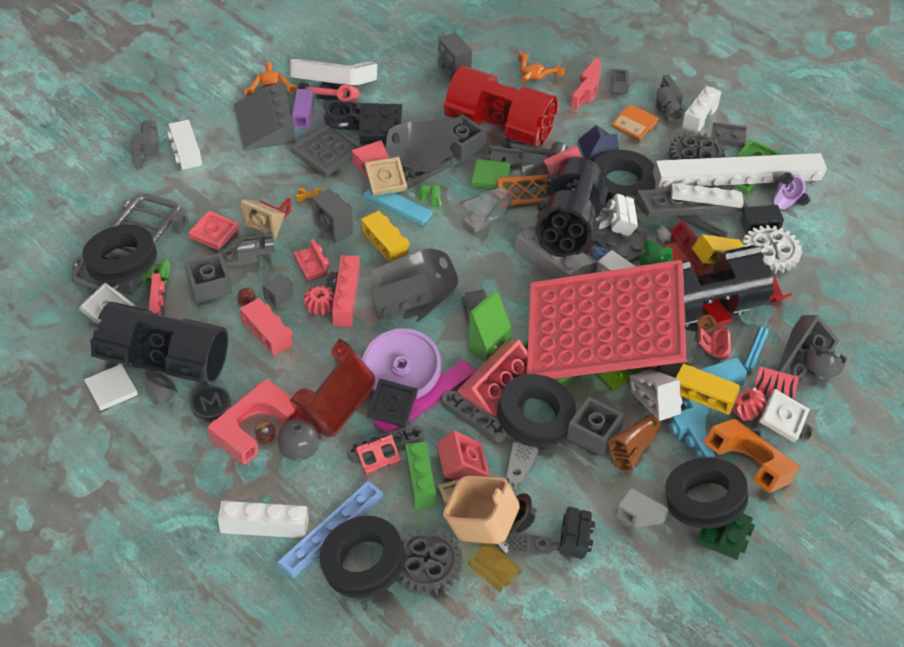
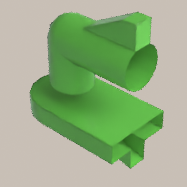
M422 184L420 186V191L417 193L416 198L425 202L428 200V194H430L431 207L442 204L440 200V185L436 184L432 187Z
M163 260L161 264L152 265L141 277V281L152 283V274L160 273L161 280L165 281L166 284L170 273L169 261Z

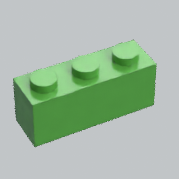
M426 441L405 444L406 464L414 508L418 510L436 507V490Z

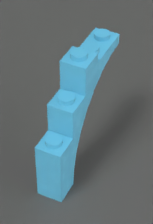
M738 358L700 369L740 386L744 384L747 374ZM682 397L681 408L683 411H681V414L670 418V423L668 424L670 433L676 437L677 441L685 439L686 445L692 449L695 459L715 458L712 449L703 443L707 437L705 417L710 407Z

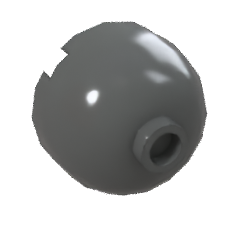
M810 345L806 355L807 367L810 371L814 372V377L825 380V377L832 378L838 376L847 362V357L841 354L838 357L835 351L814 345V348Z
M304 419L288 421L279 431V450L286 458L291 460L302 457L303 460L308 459L315 454L319 447V436L316 428L312 423Z

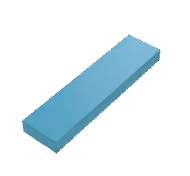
M370 188L364 193V198L421 226L432 216L431 210L396 193L372 196Z

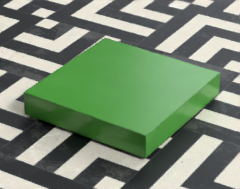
M477 159L472 178V187L498 190L497 178L509 177L511 163Z

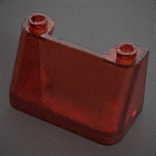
M340 338L334 344L331 351L333 358L339 363L317 391L313 392L310 389L302 388L290 399L299 419L309 421L316 428L317 432L325 437H334L339 433L376 384L374 373L355 350Z

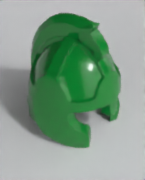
M647 240L645 242L644 249L647 255H643L644 251L640 250V266L673 261V249L669 247L662 248L654 241Z

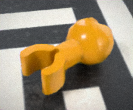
M298 188L299 195H295L296 200L300 202L305 199H312V197L323 191L317 188L312 190V192H307L303 188Z

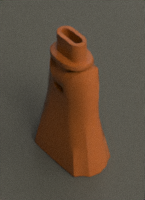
M653 414L646 415L631 427L611 437L608 440V445L614 466L622 472L633 470L642 452L657 437L659 427L662 424L661 421Z

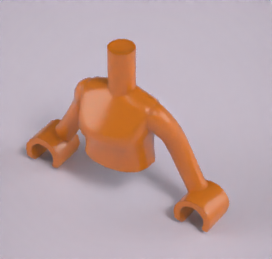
M519 51L518 61L521 62L520 72L524 75L521 78L523 83H526L529 79L538 81L554 72L556 76H564L565 67L559 68V65L546 70L538 63H531L529 66H526L528 53L522 54V51Z
M267 62L265 63L266 72L257 75L251 87L244 90V95L246 98L248 95L253 94L260 81L262 82V88H264L265 86L278 85L280 79L287 87L288 96H290L292 91L297 92V86L290 84L281 73L272 71V64Z

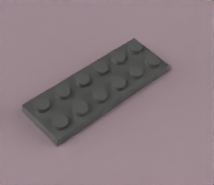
M735 185L708 187L738 191ZM670 188L637 190L636 194L648 217L738 213L743 211V207H748L744 199L742 208L676 200L671 198Z

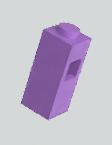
M297 89L292 113L294 128L310 129L315 103L314 90Z

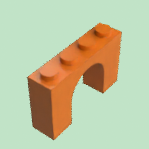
M736 419L713 426L703 442L719 455L729 451H736L756 461L761 468L753 481L769 493L790 484L801 468Z

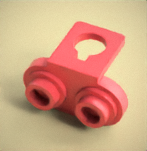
M726 327L717 328L711 337L702 328L698 329V342L711 356L717 360H725L730 356V331Z

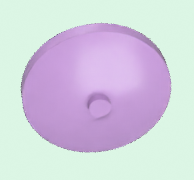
M412 329L390 330L376 337L365 350L362 359L363 377L373 393L379 378L417 388L418 394L416 399L427 394L439 379L441 373L440 353L435 343L419 331Z

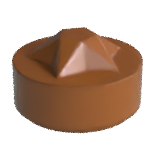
M702 315L696 323L697 330L702 328L707 334H711L716 327V321L710 315Z

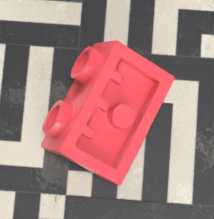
M314 239L310 240L311 247L293 252L294 258L307 282L328 275V259L323 257L322 248L319 244H316Z

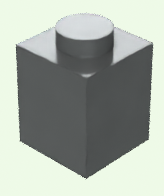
M280 273L262 285L264 298L275 307L280 306L293 296V283L289 278H285Z

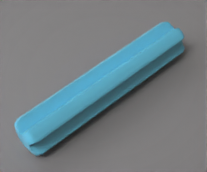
M759 327L743 364L748 373H751L754 369L768 335L767 328Z

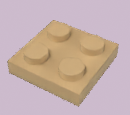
M399 157L365 163L372 196L407 190Z

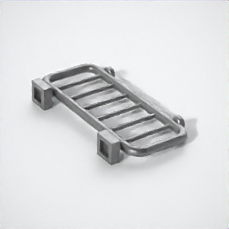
M140 194L131 201L124 200L122 213L110 227L121 225L126 221L157 230L152 236L154 244H156L171 223L174 233L181 234L189 224L187 210L180 208L178 203L151 194ZM141 201H149L173 208V211L168 216L137 207V205ZM134 209L165 218V221L160 227H156L127 217ZM127 247L118 248L131 253L135 251ZM106 256L104 257V259L106 260H116ZM75 259L73 261L72 281L77 285L97 291L102 284L79 277L84 269L87 270L84 260ZM138 276L110 286L117 291L123 285L125 293L132 296L142 284L141 277Z

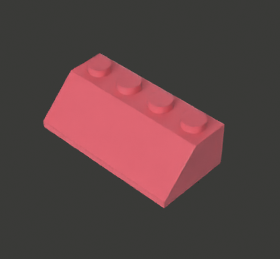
M518 339L504 342L458 389V392L493 417H496L497 406L504 387L512 379L527 375L528 352L521 341Z

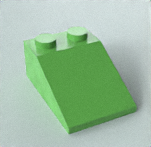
M496 290L470 312L468 350L485 362L504 342L511 341L512 339L511 325L499 293Z

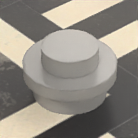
M661 225L660 228L655 229L658 232L656 236L663 242L671 240L672 233Z

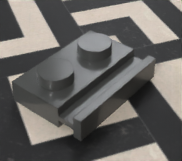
M713 122L711 136H713V140L718 139V143L723 145L744 147L747 127Z

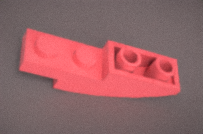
M596 57L592 63H589L587 69L581 73V83L570 97L572 109L577 110L584 101L591 103L599 87L601 71L599 58Z

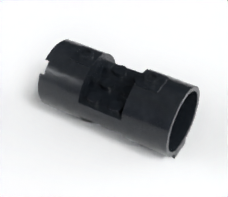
M571 157L561 161L545 182L547 185L545 191L546 199L545 201L541 200L536 209L539 213L535 234L539 240V245L551 255L563 258L574 254L579 255L582 252L587 255L596 242L600 222L596 221V218L605 205L609 188L604 186V175L601 169L589 159Z
M750 245L718 252L714 272L696 276L689 261L682 260L685 327L692 326V323L698 322L702 315L703 304L713 303L714 299L719 298L725 309L733 313V315H743L744 311L770 303L769 297L773 296L774 293L773 276L770 265H765L762 259L764 254L761 252L760 246Z
M117 302L107 303L98 316V319L101 320L98 331L94 330L93 338L90 340L91 357L134 368L142 367L155 370L172 377L206 385H213L222 372L228 350V332L225 327L186 318L178 320L156 315L151 310Z

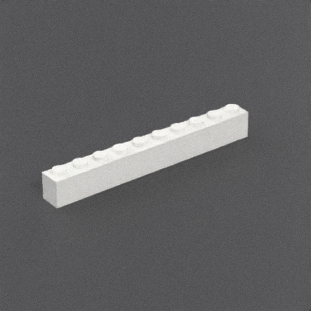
M821 153L662 160L656 161L652 173L657 188H671L672 183H683L692 186L776 183V180L786 172L792 175H799L803 181L822 180L827 167Z

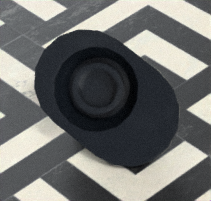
M526 493L516 496L520 507L508 535L514 531L520 532L528 529L535 520L537 511L532 506L531 497Z

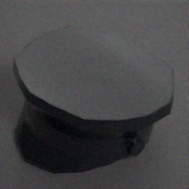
M328 100L324 103V110L326 111L324 121L326 125L340 130L353 125L357 115L349 103L340 100Z

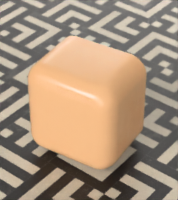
M465 476L457 482L443 511V516L460 541L501 544L509 534L520 505L505 478Z

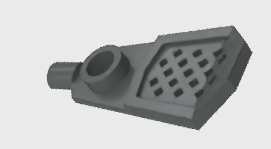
M521 532L511 533L503 543L498 544V547L506 557L550 554L553 550L559 551L560 542H553L550 538ZM542 542L545 545L539 546L538 543Z

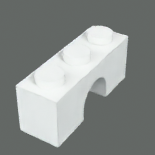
M706 86L685 112L682 129L690 132L693 131L697 134L704 126L707 114L712 116L718 108L721 91Z

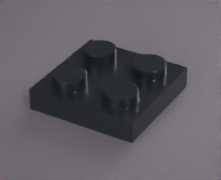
M379 378L366 414L367 418L406 428L418 389Z

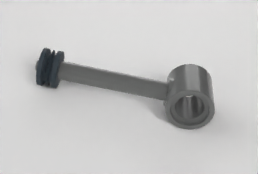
M505 138L503 148H517L524 152L546 155L548 158L568 149L567 145L562 142H555L550 149L513 143V139L510 138L509 140Z

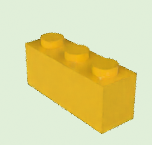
M377 211L361 218V232L388 262L409 255L410 244L408 239L399 233L398 228L390 223L387 216Z
M702 234L692 249L703 263L715 265L718 252L745 246L738 239Z
M686 364L682 365L676 376L680 381V396L727 415L730 414L737 399L740 385Z

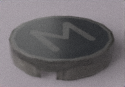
M216 386L204 387L198 390L191 399V409L194 416L198 419H204L205 422L217 420L228 408L232 407L229 393L223 388Z

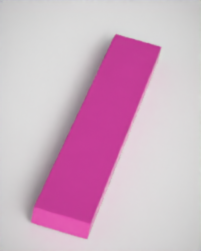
M462 360L440 375L435 386L427 394L415 400L408 423L441 401L442 395L446 391H455L461 387L477 370L467 361ZM378 420L374 421V426L382 434L402 428Z

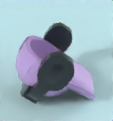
M786 172L776 180L778 191L773 199V204L778 205L780 209H787L795 201L801 206L807 205L810 202L811 198L808 194L804 193L805 181L799 175H792Z

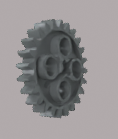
M691 131V135L685 132L684 136L679 134L678 138L675 137L674 141H671L669 158H672V160L695 159L697 144H699L698 159L725 158V148H722V143H718V139L713 140V136L707 137V133L701 135L700 132L694 134Z
M426 528L423 534L419 529L416 536L409 533V540L402 538L406 559L404 568L397 579V582L401 581L402 588L408 586L410 593L417 589L419 596L422 591H426V595L429 596L431 590L438 595L439 588L447 591L446 584L453 586V579H459L458 572H462L461 564H463L462 550L458 549V542H453L452 536L446 538L445 531L438 535L437 529H434L433 533H429L428 528ZM417 549H424L423 551H420V552H417V551H416ZM438 553H445L442 556L437 555ZM411 568H418L415 571L410 570ZM439 572L437 575H432L431 573Z

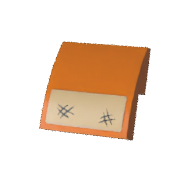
M630 104L617 116L611 125L612 128L641 142L645 134L651 132L659 118Z

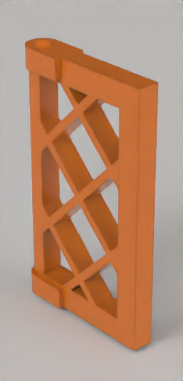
M549 175L497 178L500 206L539 204L541 200L545 201L546 198L537 197L542 192L546 194L545 188H547V185L545 184L542 188L535 182H546ZM527 182L530 183L526 188H523L518 184ZM503 184H513L508 190L503 186ZM532 185L540 190L535 196L527 191ZM515 186L523 191L518 197L510 192ZM526 193L533 199L521 200L520 198ZM509 195L515 200L506 201L505 197Z

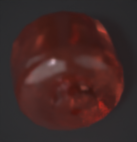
M251 288L241 289L237 294L238 304L247 305L256 300L255 292Z

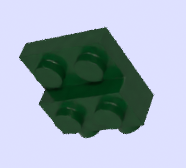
M742 514L738 519L725 526L708 529L702 528L696 544L738 560L740 552L745 554L749 541L745 540L746 536L751 537L755 527V524H752L753 517Z

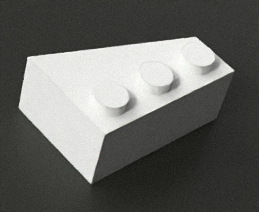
M652 369L630 376L631 393L659 421L681 414L682 399L680 396L679 379Z

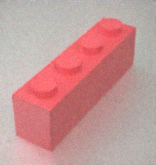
M341 255L332 309L333 326L352 327L360 277V256Z

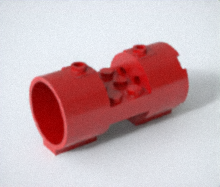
M463 65L454 74L443 105L445 116L457 118L463 114L477 124H482L484 121L505 128V137L536 147L546 142L554 127L553 121L555 115L558 114L559 99L556 96L527 86H523L520 90L507 87L498 83L497 76Z

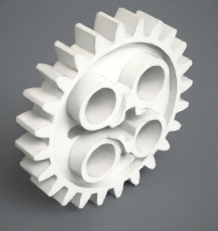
M769 225L766 226V229L762 226H759V230L753 228L752 232L748 231L747 235L744 236L742 242L744 246H760L761 252L764 254L762 259L765 265H770L771 270L775 274L777 270L784 273L785 269L790 271L791 267L795 268L802 254V246L799 245V240H795V235L789 236L790 231L783 232V228L777 230L776 226L773 229Z

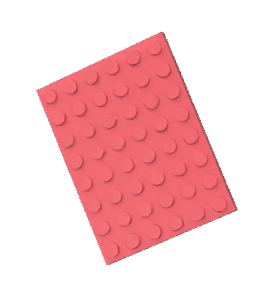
M682 260L531 282L527 374H538L556 379L687 362Z

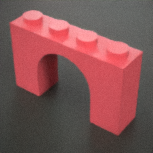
M268 379L256 385L250 393L243 396L239 402L233 407L228 408L217 420H213L207 427L210 440L243 466L259 453L257 441L240 428V424L244 419L254 414H267L284 425L290 420L302 417L301 404Z

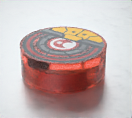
M270 422L258 424L255 428L256 439L263 443L272 441L276 436L274 425Z

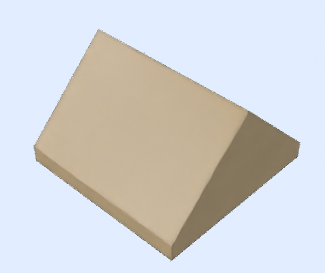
M243 199L241 206L245 227L261 234L272 232L273 239H276L285 213L258 201Z

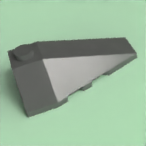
M802 315L791 331L777 370L778 372L794 375L800 379L809 370L806 365V355L810 345L813 348L814 345L834 350L839 340L818 315Z

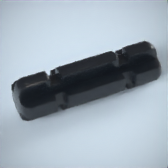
M332 271L326 279L327 287L332 286L334 288L336 286L338 271L336 273Z

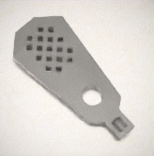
M518 441L513 442L506 477L513 491H515L517 483L523 482L539 450L536 446L525 445ZM518 472L520 475L516 476L513 473Z

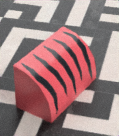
M759 367L754 388L761 390L764 396L771 394L776 389L793 399L799 377Z

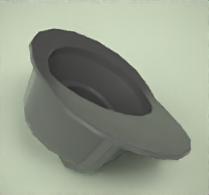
M149 370L145 372L148 380L146 394L152 397V401L156 405H160L161 402H169L173 395L179 392L175 384L163 374Z

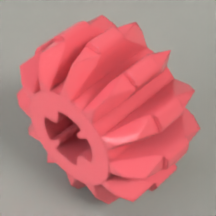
M316 285L315 288L309 287L308 292H305L304 306L309 313L314 312L315 316L318 314L324 316L325 312L331 314L335 293L331 288H326L325 285L322 287Z
M747 388L746 391H741L733 405V411L743 421L747 419L751 421L755 417L758 418V415L763 414L767 404L766 398L761 390L756 388L750 390Z

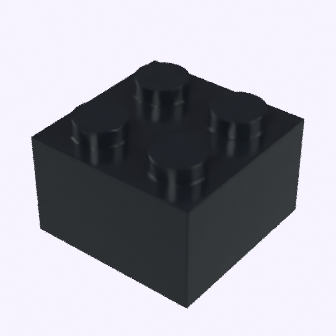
M361 104L360 144H371L381 140L383 145H386L387 133L390 128L395 126V105Z

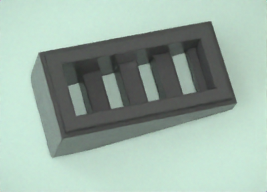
M612 69V92L628 93V70Z

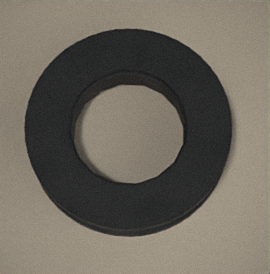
M612 150L601 154L594 160V163L601 169L604 175V186L609 188L606 203L616 194L623 195L624 198L626 195L636 197L637 190L655 189L656 182L652 173L655 165L640 153L630 150ZM614 171H627L636 175L640 181L633 185L624 186L610 181L607 175Z
M118 225L94 235L85 244L82 257L87 271L92 278L104 283H120L134 279L149 270L156 261L157 249L151 233L144 227L138 225ZM122 247L136 248L133 253L122 259H104L108 253Z
M538 374L518 376L508 382L501 393L497 406L498 420L505 432L520 443L536 447L552 446L562 441L567 436L569 423L576 414L575 401L570 392L556 380ZM527 398L540 399L553 408L556 418L545 423L533 422L519 411L517 403Z
M697 458L687 461L676 467L666 481L665 489L669 511L677 520L691 527L708 529L725 526L738 519L748 505V485L744 473L736 465L723 459ZM702 483L718 484L728 490L725 496L712 502H699L686 495L690 488Z
M359 516L344 521L328 534L322 544L319 559L320 566L328 583L336 592L351 598H366L383 592L398 579L405 565L406 554L400 535L390 522L376 516ZM376 542L382 545V557L370 569L361 572H351L343 568V557L356 544Z

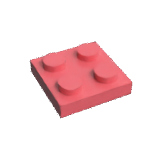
M208 211L188 232V237L213 249L220 250L239 229V223Z

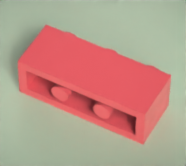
M258 298L240 308L242 322L273 356L292 346L293 333L288 326H284L280 317L274 315L267 303L264 304Z

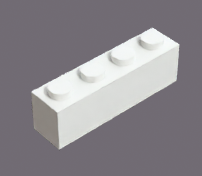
M221 501L218 515L220 533L304 538L307 535L309 522L307 506Z

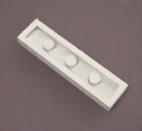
M672 183L670 188L671 198L676 200L742 208L744 203L742 192L737 190L708 188L700 185L692 186L683 183Z

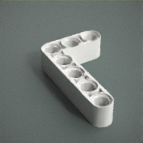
M291 59L290 77L345 85H360L377 80V63L362 62L354 65H342Z

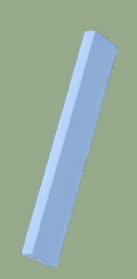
M369 481L364 483L277 562L278 567L291 578L297 576L320 555L325 538L335 527L346 520L362 516L383 497V492Z

